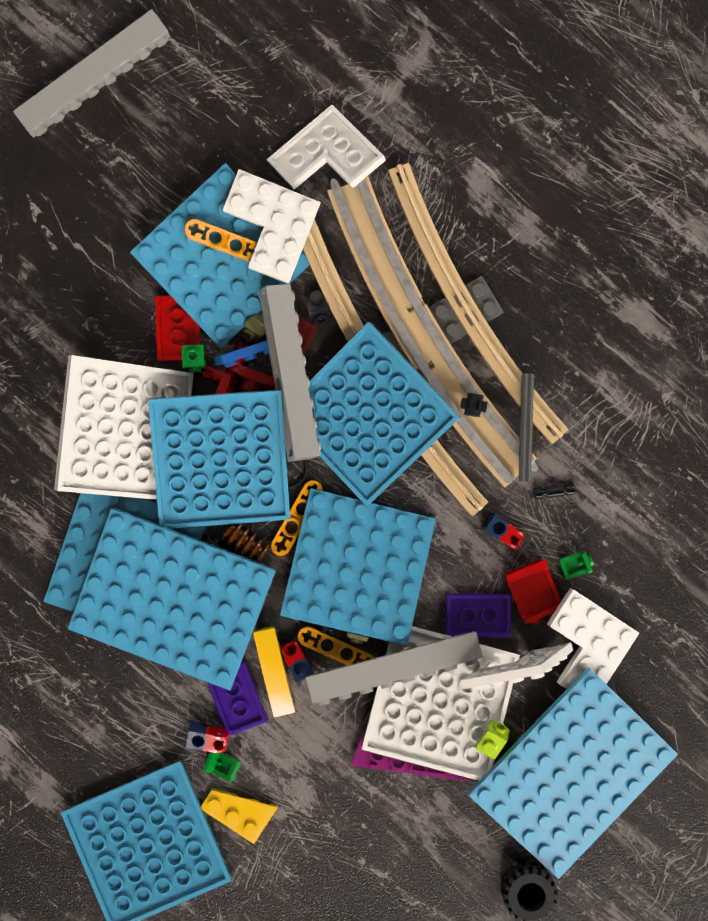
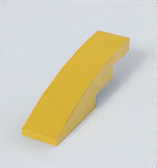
M271 626L254 630V639L273 715L278 717L295 713L275 627Z

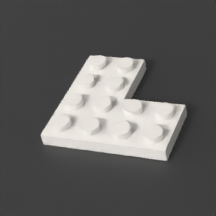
M331 105L271 155L267 161L294 190L326 162L353 188L385 161V157Z
M239 169L224 205L223 212L263 227L248 268L289 284L321 202Z
M570 588L547 623L548 626L579 645V648L557 680V683L567 689L589 667L607 684L639 632Z
M570 642L531 650L515 662L477 669L460 680L462 689L471 688V691H476L488 684L491 687H496L504 684L503 681L510 680L511 683L523 681L524 677L531 676V679L541 678L545 676V672H549L552 670V667L559 665V661L567 659V655L573 651L572 644Z

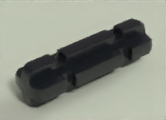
M574 484L533 489L534 499L576 494Z

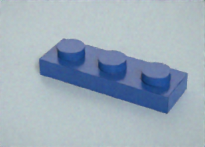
M265 340L214 357L216 365L224 364L226 368L236 365L237 360L244 358V361L257 358L256 353L262 351L264 355L269 354L268 342Z

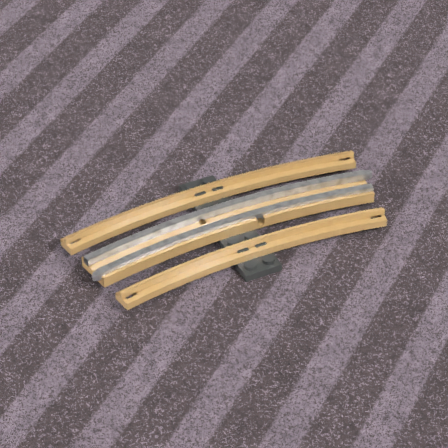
M409 163L398 164L397 167L389 169L388 173L415 239L445 298L430 307L424 303L422 295L397 248L369 177H365L353 188L349 184L340 187L336 179H331V189L327 190L337 220L357 267L390 331L383 335L461 416L452 426L488 471L505 488L519 475L520 438L498 413L451 346L452 343L468 335L498 380L521 408L522 372L488 325V322L504 313L483 276L464 285L428 213ZM397 173L400 174V177H401V179H402V182H403V183H401V184H400V182H399ZM314 218L303 250L320 289L347 342H349L364 325L340 280ZM534 389L533 424L553 444L569 429ZM467 393L484 395L483 401L488 402L486 412H481L480 417L464 415L465 409H460L461 399L467 398ZM546 426H549L556 435L554 436ZM438 440L421 455L447 489L472 517L488 503L444 450ZM533 453L531 471H537L538 467L535 463L537 458Z

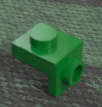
M203 345L182 346L183 368L189 369V373H201L202 369H205L207 366Z
M579 551L558 559L565 580L593 572L591 568L594 566L590 554H586L585 551Z
M210 752L204 760L203 771L214 773L228 782H234L241 761L225 752Z

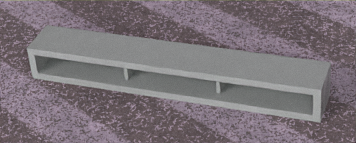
M151 9L13 111L33 138L41 136L51 124L63 120L64 115L70 110L78 109L85 99L97 95L99 89L104 85L112 84L119 74L131 70L133 64L138 60L146 59L150 55V51L166 44L170 37L168 30Z
M290 284L265 286L259 291L275 389H281L287 459L288 462L312 459L320 456L321 445L316 436L317 422L313 418V399L310 397L308 390L310 381L305 372L306 358L302 354L301 349L302 336L298 332V313L294 309L295 294L291 290Z
M473 631L306 676L312 703L322 706L331 703L330 699L338 697L339 700L351 698V693L360 691V695L373 691L372 687L380 685L382 689L394 686V681L402 680L403 683L414 681L415 676L423 674L424 677L435 675L436 670L444 668L445 672L457 669V664L464 662L466 666L479 663L478 659L483 658L477 633Z

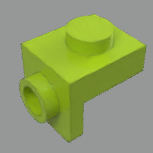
M491 719L475 749L495 760L506 744L510 730L504 724Z

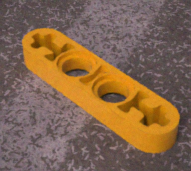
M196 219L188 221L184 227V233L190 240L248 262L251 261L253 254L246 252V256L242 255L246 249V243L250 244L248 247L250 250H255L257 245L255 241ZM196 224L198 225L197 229L203 232L205 228H208L205 240L201 239L203 235L200 233H196L195 236L191 235V230L188 227H193ZM211 232H218L221 235L220 243H211L209 234ZM232 240H239L241 242L242 248L240 251L234 252L231 250L230 242Z
M311 480L304 485L290 510V519L284 520L273 539L271 549L276 555H286L298 537L304 515L297 513L296 506L301 502L307 504V500L301 499V496L304 494L307 497L309 493L308 486L316 484L317 490L322 491V486L318 481ZM294 521L297 523L298 529L295 533H288L285 526L287 522ZM283 532L286 536L293 539L291 542L287 539L285 542L287 549H282L279 552L275 543L282 541L284 536H280V533Z
M304 626L298 633L300 644L345 665L353 664L352 662L356 659L357 652L361 653L359 658L363 660L367 657L370 659L375 658L371 653L325 632L322 633V631L311 626ZM309 630L314 638H317V634L321 635L322 637L318 640L317 647L313 646L314 640L304 641L302 633H307ZM330 639L333 642L334 646L330 651L322 649L321 642L323 640ZM350 648L353 651L352 658L349 660L343 659L340 654L342 649Z

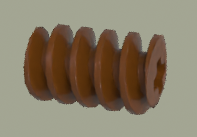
M243 523L233 524L221 540L229 538L227 545L230 546L236 543L235 552L242 549L240 556L249 555L248 559L259 562L268 551L270 545L261 546L263 539L260 538L255 541L257 533L254 532L248 535L250 528L247 527L242 530Z

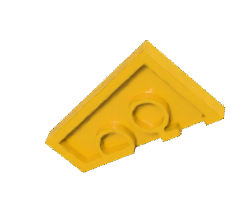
M213 788L201 805V809L253 844L278 808V805L243 798L236 794Z

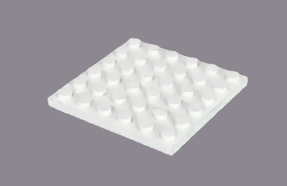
M68 355L54 490L157 499L148 399L191 396L193 373Z
M412 626L408 646L389 642L386 655L447 639L451 636ZM479 644L483 658L478 659L479 663L466 666L464 662L457 664V669L446 672L442 668L436 670V674L429 677H424L423 674L415 676L414 681L403 683L402 680L394 681V686L384 689L381 688V685L377 686L361 749L480 781L493 766L494 759L476 750V744L486 731L491 719L503 724L513 683L510 680L503 681L504 684L491 687L488 684L484 685L482 689L471 691V688L462 689L460 680L480 668L515 662L519 660L520 655Z

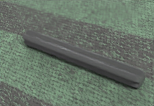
M524 373L521 378L519 481L521 482L531 481L534 375L531 373Z

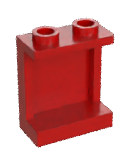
M544 558L503 574L521 619L525 624L534 625L541 622V618L549 615V617H552L561 603L560 596L548 570V563Z

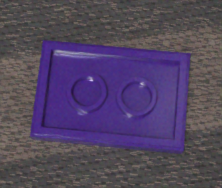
M446 593V635L454 637L474 631L477 633V637H511V594Z
M246 660L241 662L231 690L207 682L224 729L229 732V736L268 722Z

